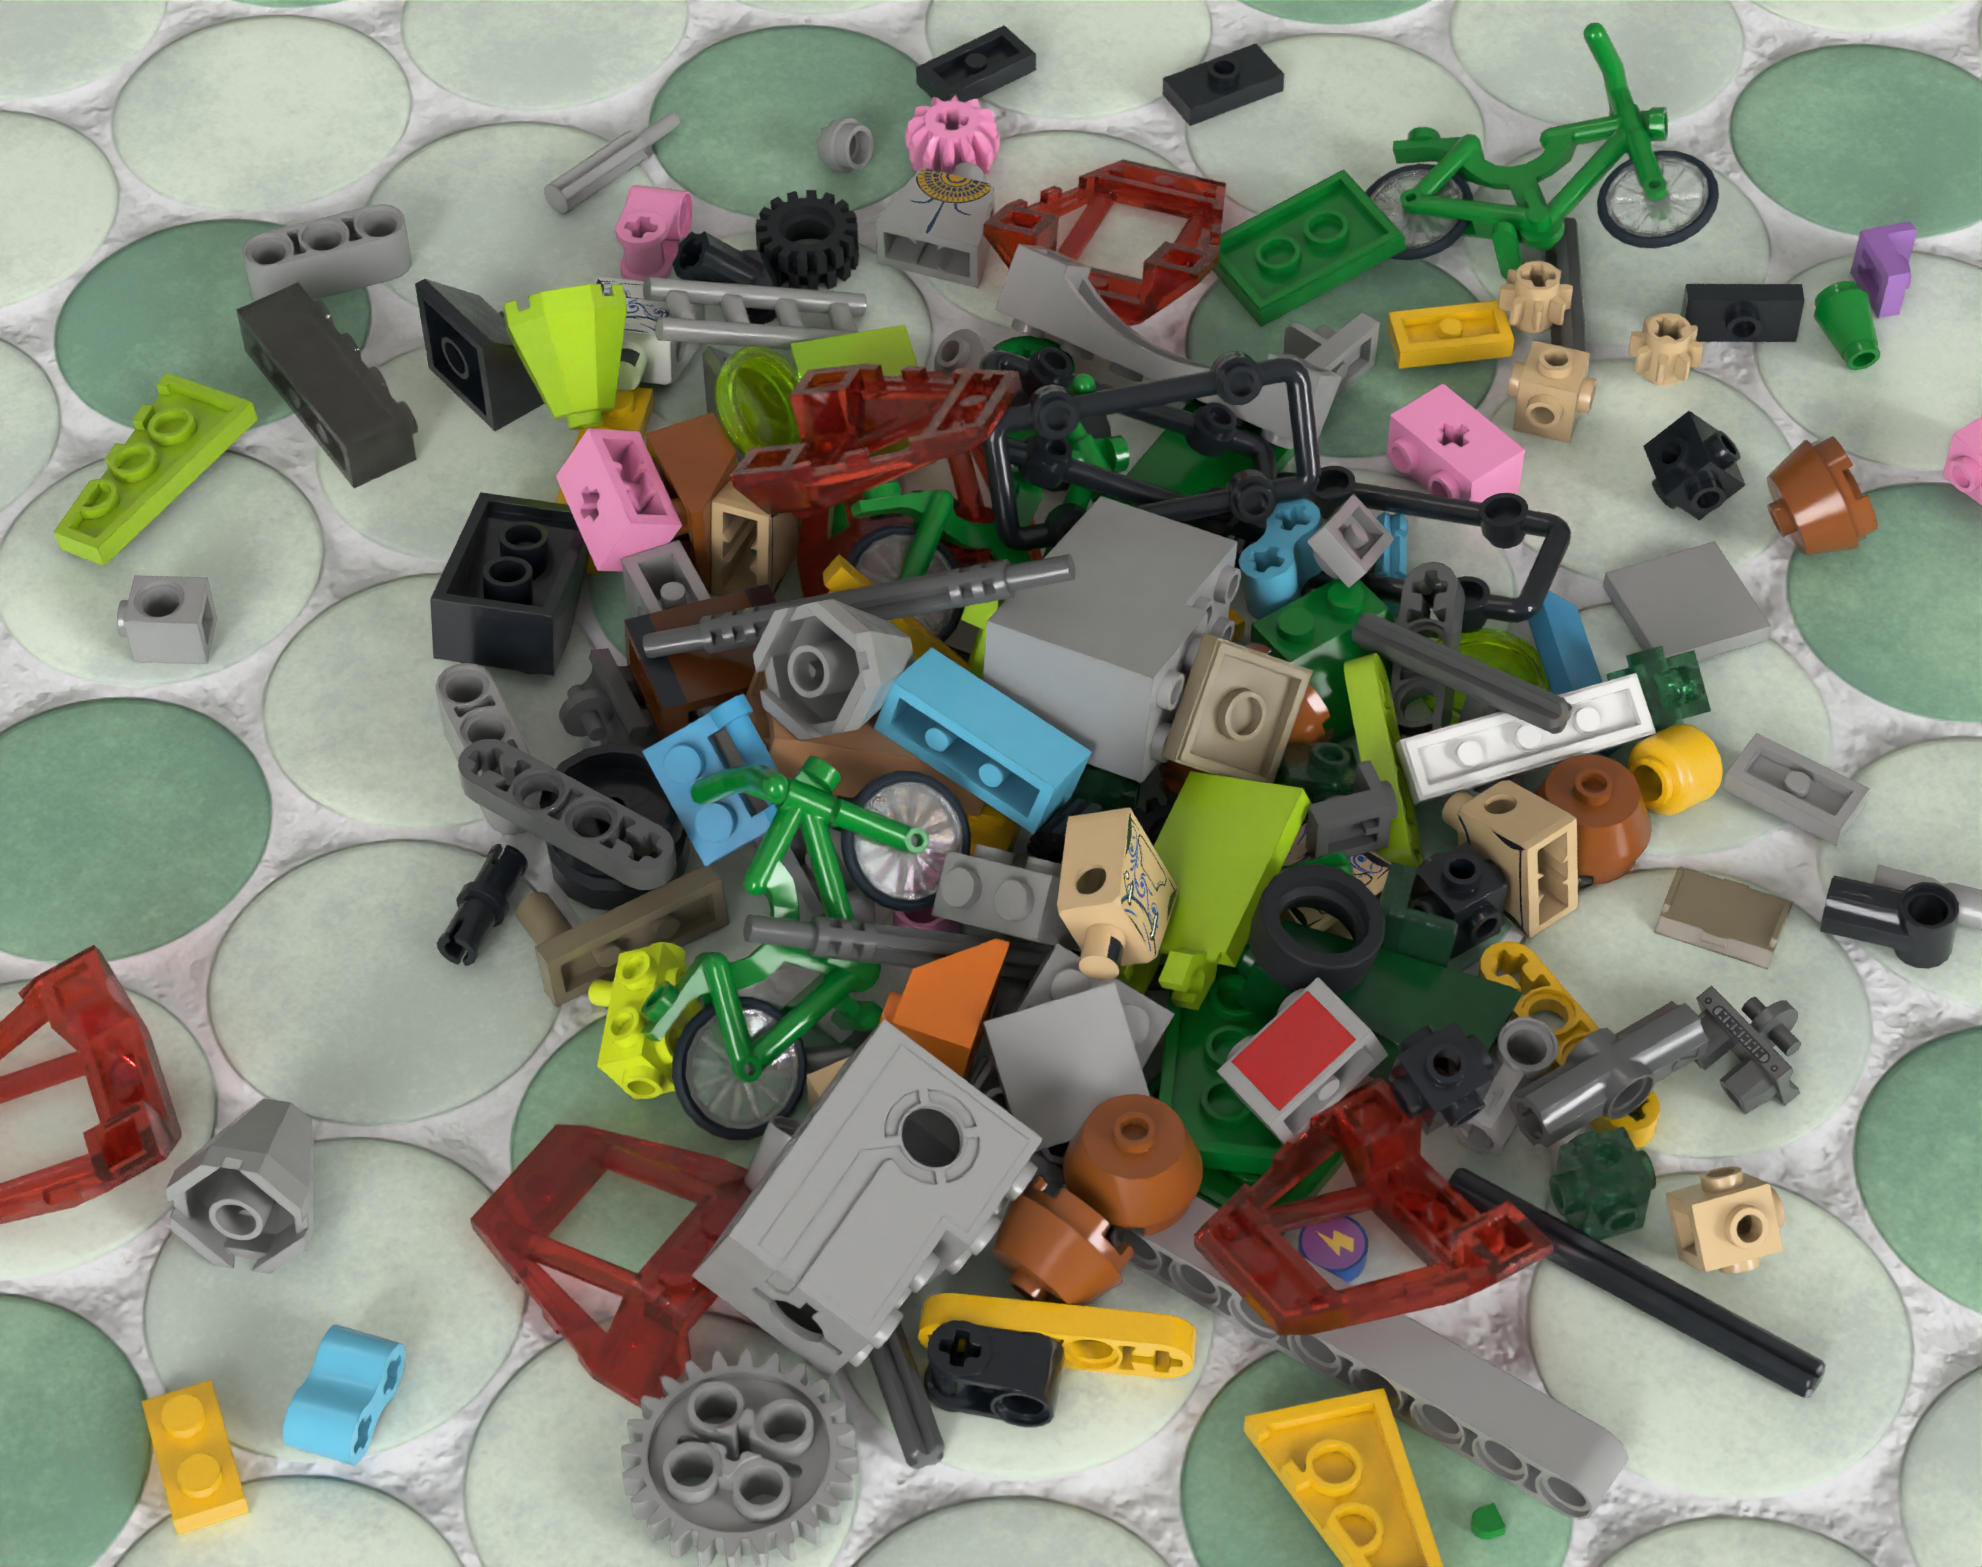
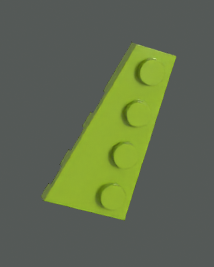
M165 372L156 385L159 391L157 399L152 405L143 404L132 419L135 430L125 444L115 443L105 457L108 466L106 472L101 479L90 480L54 530L53 533L60 549L102 566L109 563L258 420L252 401Z

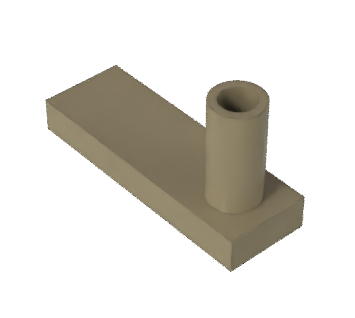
M711 865L702 866L574 928L549 895L544 892H535L526 896L516 909V918L537 945L535 946L544 991L556 1007L587 993L592 982L597 979L614 980L620 953L647 947L657 942H668L682 947L729 924L722 878Z

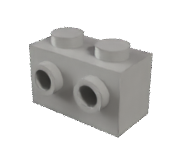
M976 844L973 856L947 850L931 915L1055 946L1060 944L1066 949L1082 952L1058 913L1057 900L1062 864L1028 856L1025 869L1014 867L1012 863L1015 853Z

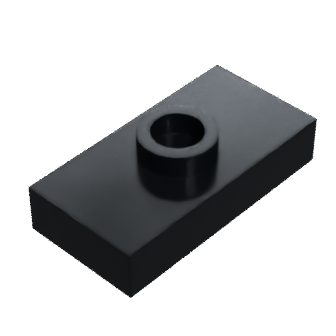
M1003 25L917 66L916 84L932 99L936 97L943 102L951 101L956 94L959 101L967 102L972 99H978L1036 71V53Z
M1255 43L1164 77L1162 95L1189 126L1283 91L1284 73Z
M1686 284L1680 316L1684 317L1691 326L1696 325L1698 327L1696 341L1796 342L1805 301L1802 284Z

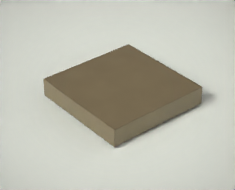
M1204 633L1161 757L1214 775L1274 784L1313 670Z

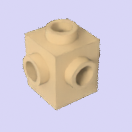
M1533 340L1526 362L1516 361L1510 376L1507 395L1517 398L1513 430L1570 443L1580 412L1589 414L1595 395L1597 379L1587 377L1591 353Z
M1722 1167L1709 1170L1700 1175L1701 1183L1665 1193L1679 1260L1705 1273L1717 1269L1722 1273L1749 1271L1761 1265L1760 1257L1783 1251L1779 1228L1784 1226L1785 1215L1777 1192L1770 1187V1183L1742 1172L1740 1167Z

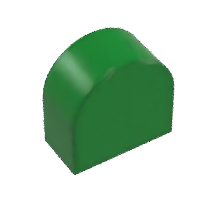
M1494 1503L1479 1507L1473 1512L1471 1530L1477 1537L1492 1539L1505 1534L1506 1526Z

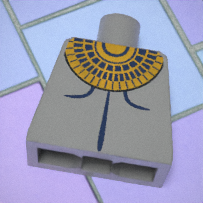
M962 162L956 165L952 174L928 168L918 170L876 220L877 264L978 288L981 284L995 230V188L990 183L985 182L984 172L978 166L969 162Z

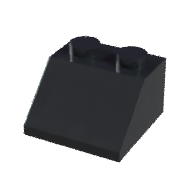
M428 279L415 283L429 369L494 431H497L545 404L507 335L503 311L497 312L480 295Z

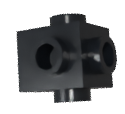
M1691 411L1686 412L1643 446L1656 477L1652 480V486L1658 497L1669 508L1675 509L1680 507L1698 520H1701L1711 511L1720 507L1728 498L1746 486L1736 463L1741 458L1736 445L1724 432L1717 430Z
M1466 841L1446 853L1438 852L1429 856L1414 870L1409 919L1439 952L1450 961L1500 933L1508 884L1499 867L1491 860H1484Z
M1456 1021L1437 1032L1432 1025L1424 1026L1409 1035L1397 1046L1401 1054L1397 1055L1388 1079L1391 1083H1389V1088L1401 1111L1409 1119L1415 1118L1426 1135L1448 1123L1451 1129L1456 1128L1475 1117L1486 1107L1484 1099L1494 1080L1490 1073L1494 1069L1492 1059L1482 1042L1473 1034L1466 1037ZM1442 1062L1451 1076L1445 1077L1438 1074L1434 1066Z

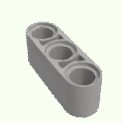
M385 204L372 205L262 232L252 236L242 248L251 297L260 306L272 309L394 280L408 272L412 264L404 214L400 209Z
M462 663L453 665L440 674L436 682V691L445 737L457 761H459V756L467 746L482 739H497L506 742L531 756L491 675L485 668L477 664ZM497 767L494 772L501 775V769ZM482 770L478 771L479 776H482L483 773H485ZM540 791L531 793L525 798L523 803L528 807L540 809ZM479 805L487 822L494 830L509 835L527 832V830Z

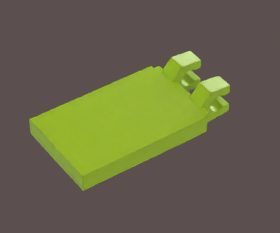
M1190 771L1154 845L1156 852L1178 887L1177 898L1158 955L1149 963L1120 966L1116 979L1144 995L1158 969L1161 954H1166L1168 958L1159 977V983L1163 988L1174 990L1170 999L1175 1006L1199 1010L1215 980L1218 964L1235 967L1249 939L1251 919L1260 897L1273 877L1280 873L1308 813L1309 805L1312 804L1303 788Z

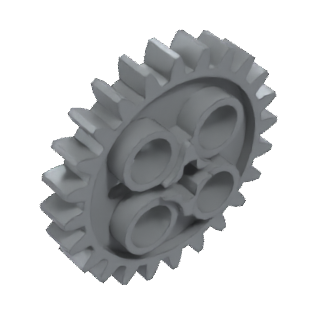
M744 1349L739 1358L738 1366L728 1367L725 1358L718 1351L713 1354L712 1370L703 1373L698 1365L691 1360L685 1362L687 1381L682 1384L666 1375L661 1377L663 1400L652 1396H642L640 1401L644 1419L628 1420L627 1429L629 1442L631 1443L621 1446L623 1468L627 1469L622 1473L626 1495L633 1496L631 1498V1505L635 1520L648 1519L649 1539L652 1542L661 1540L671 1534L669 1540L673 1558H680L693 1546L697 1548L699 1567H708L716 1554L726 1555L727 1567H739L742 1556L752 1555L758 1567H767L768 1551L777 1548L791 1562L796 1560L794 1543L796 1538L800 1536L807 1542L817 1546L821 1543L818 1520L836 1525L841 1521L840 1503L837 1500H852L853 1482L850 1476L858 1473L857 1451L853 1449L856 1447L854 1424L845 1423L847 1419L844 1400L830 1401L829 1382L825 1378L807 1386L806 1364L801 1362L787 1374L781 1372L779 1353L774 1352L767 1359L764 1366L759 1367L753 1365L750 1349ZM715 1416L731 1418L725 1423L717 1425L705 1422L707 1419ZM785 1433L799 1436L796 1440L786 1443L772 1440L776 1436ZM693 1476L708 1479L696 1486L680 1484L686 1478ZM762 1494L772 1495L777 1498L771 1503L764 1505L748 1502L753 1497Z

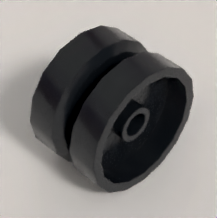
M607 744L584 749L562 761L556 770L665 828L673 838L677 861L676 872L669 882L684 875L690 854L688 835L642 752L645 750L644 748L622 744ZM542 791L539 802L540 809L555 803L558 796L550 791ZM589 819L579 824L575 831L585 837H597L608 831L611 825L601 819ZM625 836L624 841H623V842H625V843H627V837H626V836ZM546 841L554 881L569 898L592 909L612 910L652 891L629 887ZM652 852L649 855L654 859L658 857L656 852ZM633 853L635 861L639 862L643 858Z

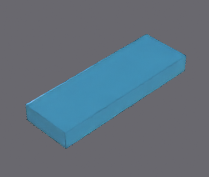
M1549 591L1541 609L1535 616L1528 619V623L1551 692L1560 695L1603 683L1577 606ZM1624 745L1597 753L1609 757Z

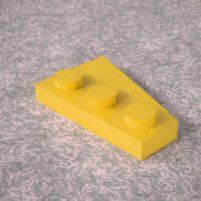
M1384 1388L1245 1416L1243 1431L1344 1567H1444Z

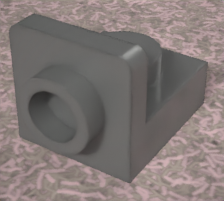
M1370 760L1356 763L1353 794L1346 796L1336 795L1322 802L1309 805L1305 847L1311 859L1335 851H1343L1347 857H1352L1388 847L1391 819L1397 818L1398 815L1397 800L1389 781H1380Z

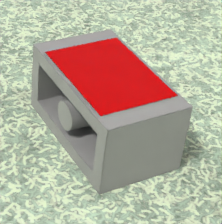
M1317 977L1307 988H1301L1291 993L1280 1005L1277 1015L1256 1035L1247 1036L1239 1041L1230 1051L1227 1062L1217 1072L1234 1094L1288 1149L1388 1056V1053L1372 1030Z

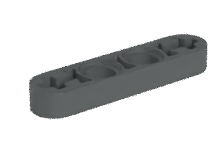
M1428 562L1419 565L1409 573L1402 588L1398 625L1427 638H1438L1443 642V645L1459 652L1465 593L1450 567L1439 562ZM1435 584H1441L1445 592L1436 594L1434 598L1433 612L1438 620L1430 619V607L1422 596L1431 594ZM1393 663L1391 692L1401 740L1451 726L1455 690ZM1430 695L1436 698L1435 709L1428 718L1417 722L1409 721L1405 718L1406 707L1415 697Z
M482 739L467 746L459 756L458 769L462 788L465 795L472 801L612 878L638 890H653L665 885L675 874L677 861L673 838L665 828L506 742L497 739ZM497 767L501 769V775L494 772ZM482 770L485 773H483L482 776H479L478 771ZM537 791H550L558 796L555 803L543 809H534L523 803L527 796ZM589 819H601L611 825L608 831L597 837H585L575 831L579 824ZM625 836L627 837V843L623 842ZM652 852H656L658 857L654 859L649 855ZM633 853L643 858L639 862L635 861Z

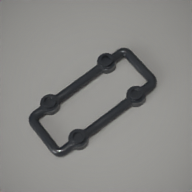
M1046 347L1032 354L1030 358L1002 350L988 352L981 358L978 367L976 434L982 449L983 428L987 420L995 412L1002 410V375L1018 380L1023 390L1029 396H1032L1036 390L1046 385H1059L1066 388L1077 376V374L1072 373L1073 364L1067 354L1057 348ZM1095 381L1096 389L1094 392L1116 387ZM1208 403L1206 406L1199 407L1194 413L1167 404L1117 413L1184 435L1186 442L1192 449L1207 457H1220L1226 450L1247 456L1253 461V470L1263 473L1269 480L1277 479V462L1274 449L1262 437L1236 428L1237 418L1230 408L1221 403ZM1040 435L1033 437L1028 443L1007 437L1011 464L1018 466L1022 476L1039 488L1054 489L1062 481L1136 505L1187 496L1074 459L1071 456L1072 447L1065 438L1048 439ZM1212 487L1207 491H1202L1201 493L1221 490L1225 488ZM1233 513L1186 521L1187 525L1226 538L1231 535L1250 542H1257L1264 535L1267 527L1266 520L1258 523H1245L1238 520Z
M1230 351L1219 356L1212 364L1210 371L1075 396L1062 386L1046 385L1032 394L1028 404L1005 408L995 412L987 420L983 428L982 442L995 530L999 540L1006 547L1015 551H1031L1047 547L1054 548L1087 512L1080 505L1065 503L1051 510L1044 523L1020 526L1007 441L1009 433L1035 429L1041 436L1048 439H1061L1069 436L1076 429L1079 421L1083 419L1218 395L1224 402L1231 405H1244L1254 400L1259 395L1263 386L1285 382L1287 385L1296 475L1269 480L1263 473L1247 469L1234 474L1227 482L1225 489L1132 506L1177 522L1233 513L1238 520L1245 523L1264 521L1273 513L1277 504L1296 501L1309 496L1316 489L1320 481L1321 466L1311 380L1307 369L1301 362L1292 358H1275L1255 362L1246 353Z
M1326 466L1321 468L1320 481L1316 489L1309 496L1305 497V499H1309L1319 508L1321 517L1326 520L1341 504L1354 494L1367 509L1481 527L1483 536L1493 546L1501 549L1513 548L1519 545L1526 534L1545 537L1519 597L1511 598L1490 594V589L1486 582L1477 577H1457L1465 593L1461 633H1472L1480 630L1485 625L1487 619L1518 623L1535 616L1545 601L1571 539V530L1565 520L1551 513L1528 510L1527 502L1521 496L1513 493H1498L1488 497L1483 502L1357 483L1355 482L1354 474L1349 469L1342 466ZM1277 473V479L1294 476L1296 473ZM1234 537L1233 540L1238 541L1235 568L1240 569L1239 558L1241 553L1255 542ZM1322 570L1303 585L1300 593L1301 597L1312 592V589H1317L1334 580V578ZM1369 573L1364 574L1360 578L1381 601L1401 604L1402 588L1405 579ZM1434 585L1431 594L1422 595L1430 609H1433L1436 594L1445 592L1444 588L1440 585Z

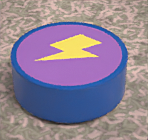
M1325 1213L1313 1217L1303 1226L1299 1234L1297 1254L1346 1282L1354 1280L1364 1270L1367 1261L1368 1237L1363 1227L1357 1221L1343 1214Z

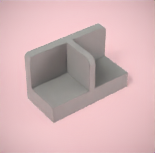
M1360 312L1337 332L1325 325H1321L1312 331L1298 322H1293L1285 329L1283 354H1293L1343 376L1335 395L1336 398L1376 365L1380 322L1363 312Z

